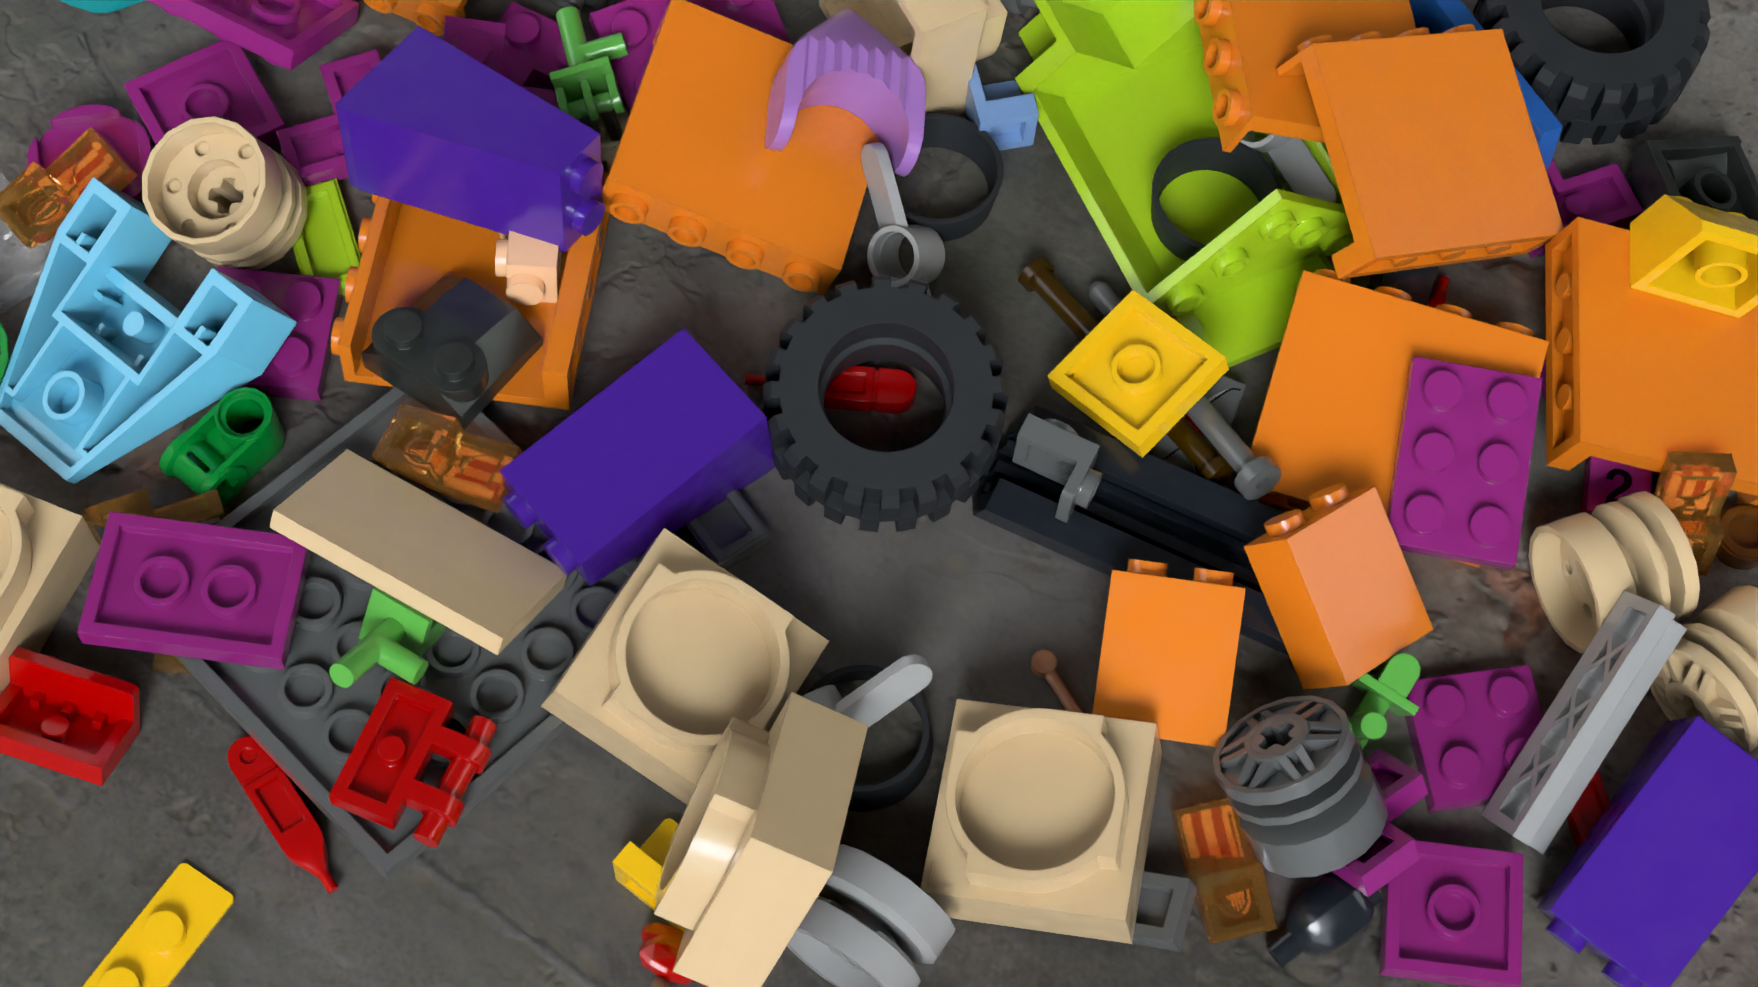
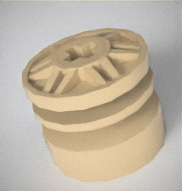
M216 116L190 119L168 131L150 152L142 174V201L152 223L169 238L187 249L193 250L197 255L205 258L215 266L261 270L283 258L299 239L308 215L307 190L298 170L240 124Z
M1647 491L1635 492L1620 497L1618 501L1598 505L1591 515L1586 512L1577 513L1536 527L1530 537L1528 557L1532 581L1540 604L1555 631L1568 646L1580 654L1586 651L1623 591L1662 605L1676 615L1673 619L1676 622L1689 618L1698 606L1700 592L1698 569L1688 537L1672 511L1660 498Z
M1744 585L1732 587L1706 607L1696 617L1695 623L1683 625L1687 628L1686 632L1652 683L1650 689L1670 721L1699 716L1749 754L1758 746V588Z

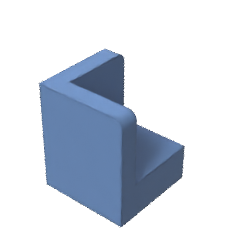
M975 64L972 78L968 81L964 108L966 120L976 124L979 131H985L993 139L999 151L1033 145L1039 115L1033 93L1022 95L1018 83L1014 80L982 85Z

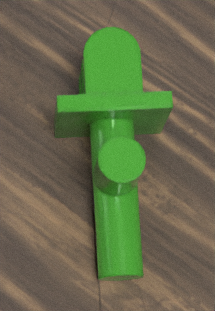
M572 6L561 8L556 13V19L569 67L549 73L559 109L575 119L589 116L591 121L599 120V113L615 109L616 114L625 112L621 90L610 63L611 60L628 56L622 32L587 42L579 10Z
M374 587L358 637L361 641L330 667V677L338 686L348 688L378 663L415 685L423 677L428 667V661L422 658L423 654L438 641L446 626Z
M1407 653L1395 654L1370 670L1368 674H1364L1349 684L1365 694L1349 720L1352 725L1353 734L1358 738L1362 750L1369 739L1381 738L1386 733L1387 721L1383 716L1387 710L1397 716H1415L1420 707L1406 699L1420 675V665L1412 655Z

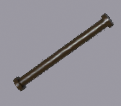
M1046 257L1034 259L1020 273L1019 283L1028 292L1036 291L1082 341L1098 325V322L1053 275L1055 268ZM1184 416L1166 433L1200 471L1199 476L1220 485L1234 471L1223 456L1216 452Z

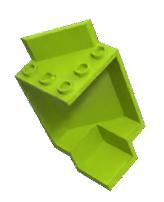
M1034 0L1040 13L1018 32L1033 62L1015 77V80L1024 95L1033 93L1039 112L1038 121L1131 289L1135 290L1166 314L1177 316L1181 325L1226 357L1228 368L1279 348L1293 304V294L1303 270L1313 273L1317 269L1334 270L1327 255H1333L1354 242L1326 144L1302 139L1336 191V203L1290 192L1281 178L1283 190L1275 189L1261 202L1258 201L1255 194L1243 182L1231 175L1218 171H1193L1183 174L1170 182L1159 198L1164 214L1170 223L1182 234L1206 245L1185 262L1171 253L1158 238L1151 220V199L1155 171L1162 159L1171 150L1194 139L1220 138L1218 125L1214 122L1212 115L1213 98L1209 77L1203 68L1204 51L1199 25L1194 20V0ZM1254 132L1256 142L1265 139L1269 135L1267 133ZM1263 156L1271 164L1269 159L1266 156Z

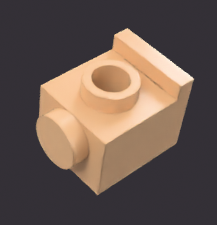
M510 230L509 235L500 233V239H497L495 274L496 276L507 278L506 296L508 301L524 306L535 305L540 302L557 303L562 251H559V246Z

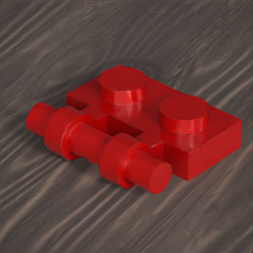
M391 677L329 793L331 805L392 830H395L406 806L417 810L423 816L413 834L414 839L428 847L437 848L447 827L456 826L465 808L461 799L474 773L480 774L483 772L492 754L488 745L497 729V725L485 717L474 715L464 735L451 730L447 726L454 714L452 701ZM433 753L443 756L450 761L437 788L420 782Z

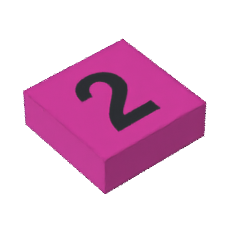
M1590 456L1585 462L1581 513L1586 512L1591 515L1596 506L1618 501L1620 497L1635 492L1647 491L1651 494L1653 471Z

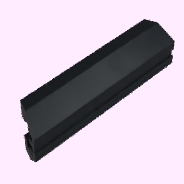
M1038 405L1028 409L1021 415L1000 441L996 458L988 475H982L979 480L978 489L972 495L973 516L1108 576H1111L1112 570L1127 572L1128 559L1168 564L1166 577L1193 581L1194 568L1234 573L1233 586L1246 588L1240 634L1288 655L1243 547L1267 533L1264 523L1283 512L1256 500H1247L1242 494L1148 453L1142 458L1124 443ZM1029 413L1043 420L1056 419L1072 427L1078 436L1100 445L1094 470L1103 473L1100 484L1088 508L1086 509L1076 504L1067 523L1055 518L1060 495L1065 486L1012 462L1018 433Z

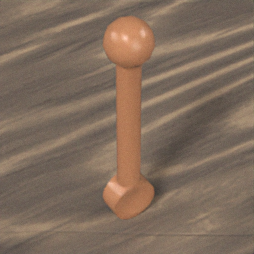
M1048 650L1037 651L1031 659L1030 668L1032 673L1039 678L1047 680L1066 711L1083 713L1056 672V656Z

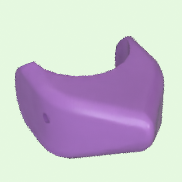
M844 8L804 34L793 45L772 82L769 95L764 147L776 151H782L791 137L798 111L818 105L836 106L849 111L865 122L874 132L878 142H881L886 147L894 175L905 177L913 169L917 161L924 135L926 87L922 72L905 52L853 9Z

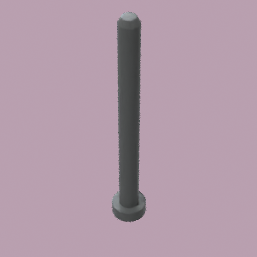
M1095 281L1088 289L1089 299L1104 317L1122 301L1120 296L1107 282ZM1203 396L1186 414L1237 473L1234 485L1244 498L1255 500L1266 495L1278 483L1281 477L1280 468L1268 456L1257 458L1209 400Z

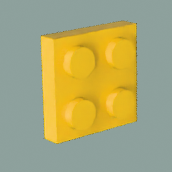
M1132 290L1047 377L1053 390L1143 458L1229 368L1224 355L1135 290Z

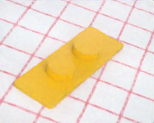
M179 864L82 987H168L234 903L233 895L189 864Z

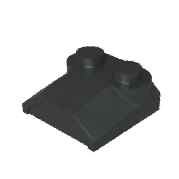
M1739 135L1646 140L1632 153V168L1627 182L1644 211L1666 194L1686 197L1694 203L1724 212L1741 213L1748 219L1758 221V181L1740 145L1742 142Z
M442 277L410 306L395 308L381 315L372 329L373 342L361 354L366 369L464 431L543 345V341L537 331L512 305L466 277Z

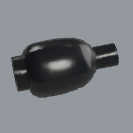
M1332 872L1311 886L1294 902L1287 914L1286 930L1265 945V947L1281 968L1302 952L1314 956L1326 955L1343 946L1362 932L1372 921L1373 907L1380 903L1383 898L1379 890L1367 897Z

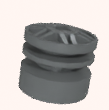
M1308 695L1286 697L1265 704L1239 719L1220 739L1213 756L1215 776L1221 788L1226 792L1231 808L1239 815L1240 826L1256 858L1269 872L1288 878L1316 877L1341 869L1365 854L1382 834L1388 817L1385 797L1371 766L1363 759L1360 742L1353 734L1352 725L1346 712L1333 700Z

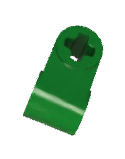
M243 387L234 389L224 395L194 426L180 434L170 443L161 456L159 463L160 471L170 479L179 478L197 495V504L208 513L215 512L230 503L242 487L270 460L279 454L286 438L284 427L264 393L255 388ZM249 420H263L261 425L253 432L246 434L238 433L241 426Z

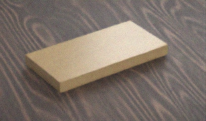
M348 449L273 509L269 526L285 537L496 655L563 589L567 578L561 569L551 561Z

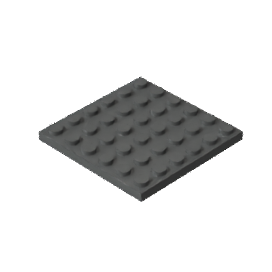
M396 387L215 524L216 526L280 534L269 527L273 509L348 449L554 563L542 546L549 540L535 523L528 529H525L504 504L502 498L509 493L507 487L498 504L494 506L447 490L445 483L447 474L458 465L469 464L470 459H458L449 463L440 474L439 486L387 461L388 453L409 420L459 444L508 462L513 461L523 453L482 412L463 431ZM311 552L285 670L182 656L175 657L383 877L389 881L428 848V846L418 842L413 837L423 814L406 806L395 830H392L331 805L329 798L330 791L389 679L393 677L452 701L454 714L447 726L451 730L464 735L474 715L485 717L497 725V729L488 745L492 754L483 772L480 774L474 773L461 799V802L465 805L459 818L461 820L569 727L568 724L541 707V705L614 599L637 562L632 559L592 586H589L576 570L571 572L566 578L563 589L498 655L446 627L438 641L423 654L422 658L428 661V667L423 677L415 685L378 663L348 688L340 687L333 682L329 673L330 667L361 641L358 637L370 596L375 586L314 552ZM433 753L420 782L437 788L450 761L443 756Z

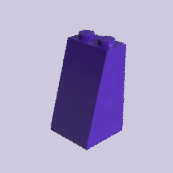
M420 26L411 32L335 103L349 183L358 190L509 235L510 230L559 246V251L566 252L582 235H590L603 218L605 205L603 204V165L601 164L600 133Z
M683 328L502 468L500 473L509 491L502 500L511 514L525 529H528L535 523L549 540L542 546L552 561L566 576L576 570L587 584L592 586L645 552L664 528L671 533H675L695 518L700 517L727 499L726 495L736 489L738 492L766 475L775 465L767 417Z
M1699 716L1665 721L1616 791L1605 811L1601 813L1583 843L1579 845L1536 909L1551 919L1545 930L1576 954H1580L1584 947H1587L1607 964L1601 970V974L1617 987H1670L1758 872V761Z

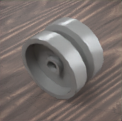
M839 844L833 873L787 947L801 961L835 987H918L921 980L913 963L934 964L956 929L943 909L911 880L864 851Z

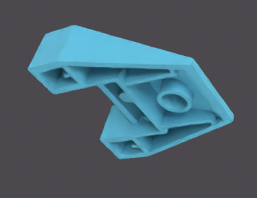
M95 177L91 179L56 232L0 385V425L65 481L73 484L218 401L230 391L238 389L262 375L297 324V321L259 292L213 268L182 312L143 282L172 239L152 223L145 205Z

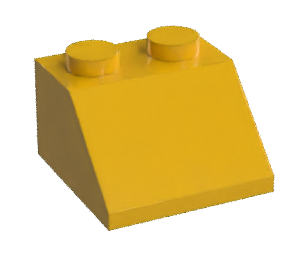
M1664 194L1630 223V288L1741 318L1758 305V221L1748 219L1741 213L1724 212L1697 204L1686 197Z

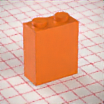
M1341 483L1324 488L1308 497L1311 507L1304 511L1300 509L1291 510L1271 518L1264 523L1267 533L1243 546L1303 690L1347 686L1433 630L1376 487L1348 491L1345 484Z
M1128 559L1127 572L1112 570L1092 714L1104 715V717L1157 723L1160 739L1217 747L1227 730L1246 588L1233 586L1234 573L1194 568L1193 581L1166 577L1168 564Z

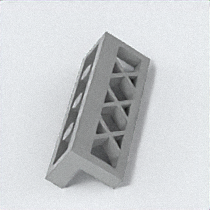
M1623 591L1481 814L1483 817L1521 842L1544 854L1686 632L1687 628L1673 620L1676 616L1674 613L1658 603Z

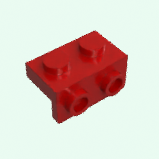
M17 647L8 658L10 683L0 695V753L103 786L140 733V690L138 686L112 675H104L61 661L54 656L43 655Z

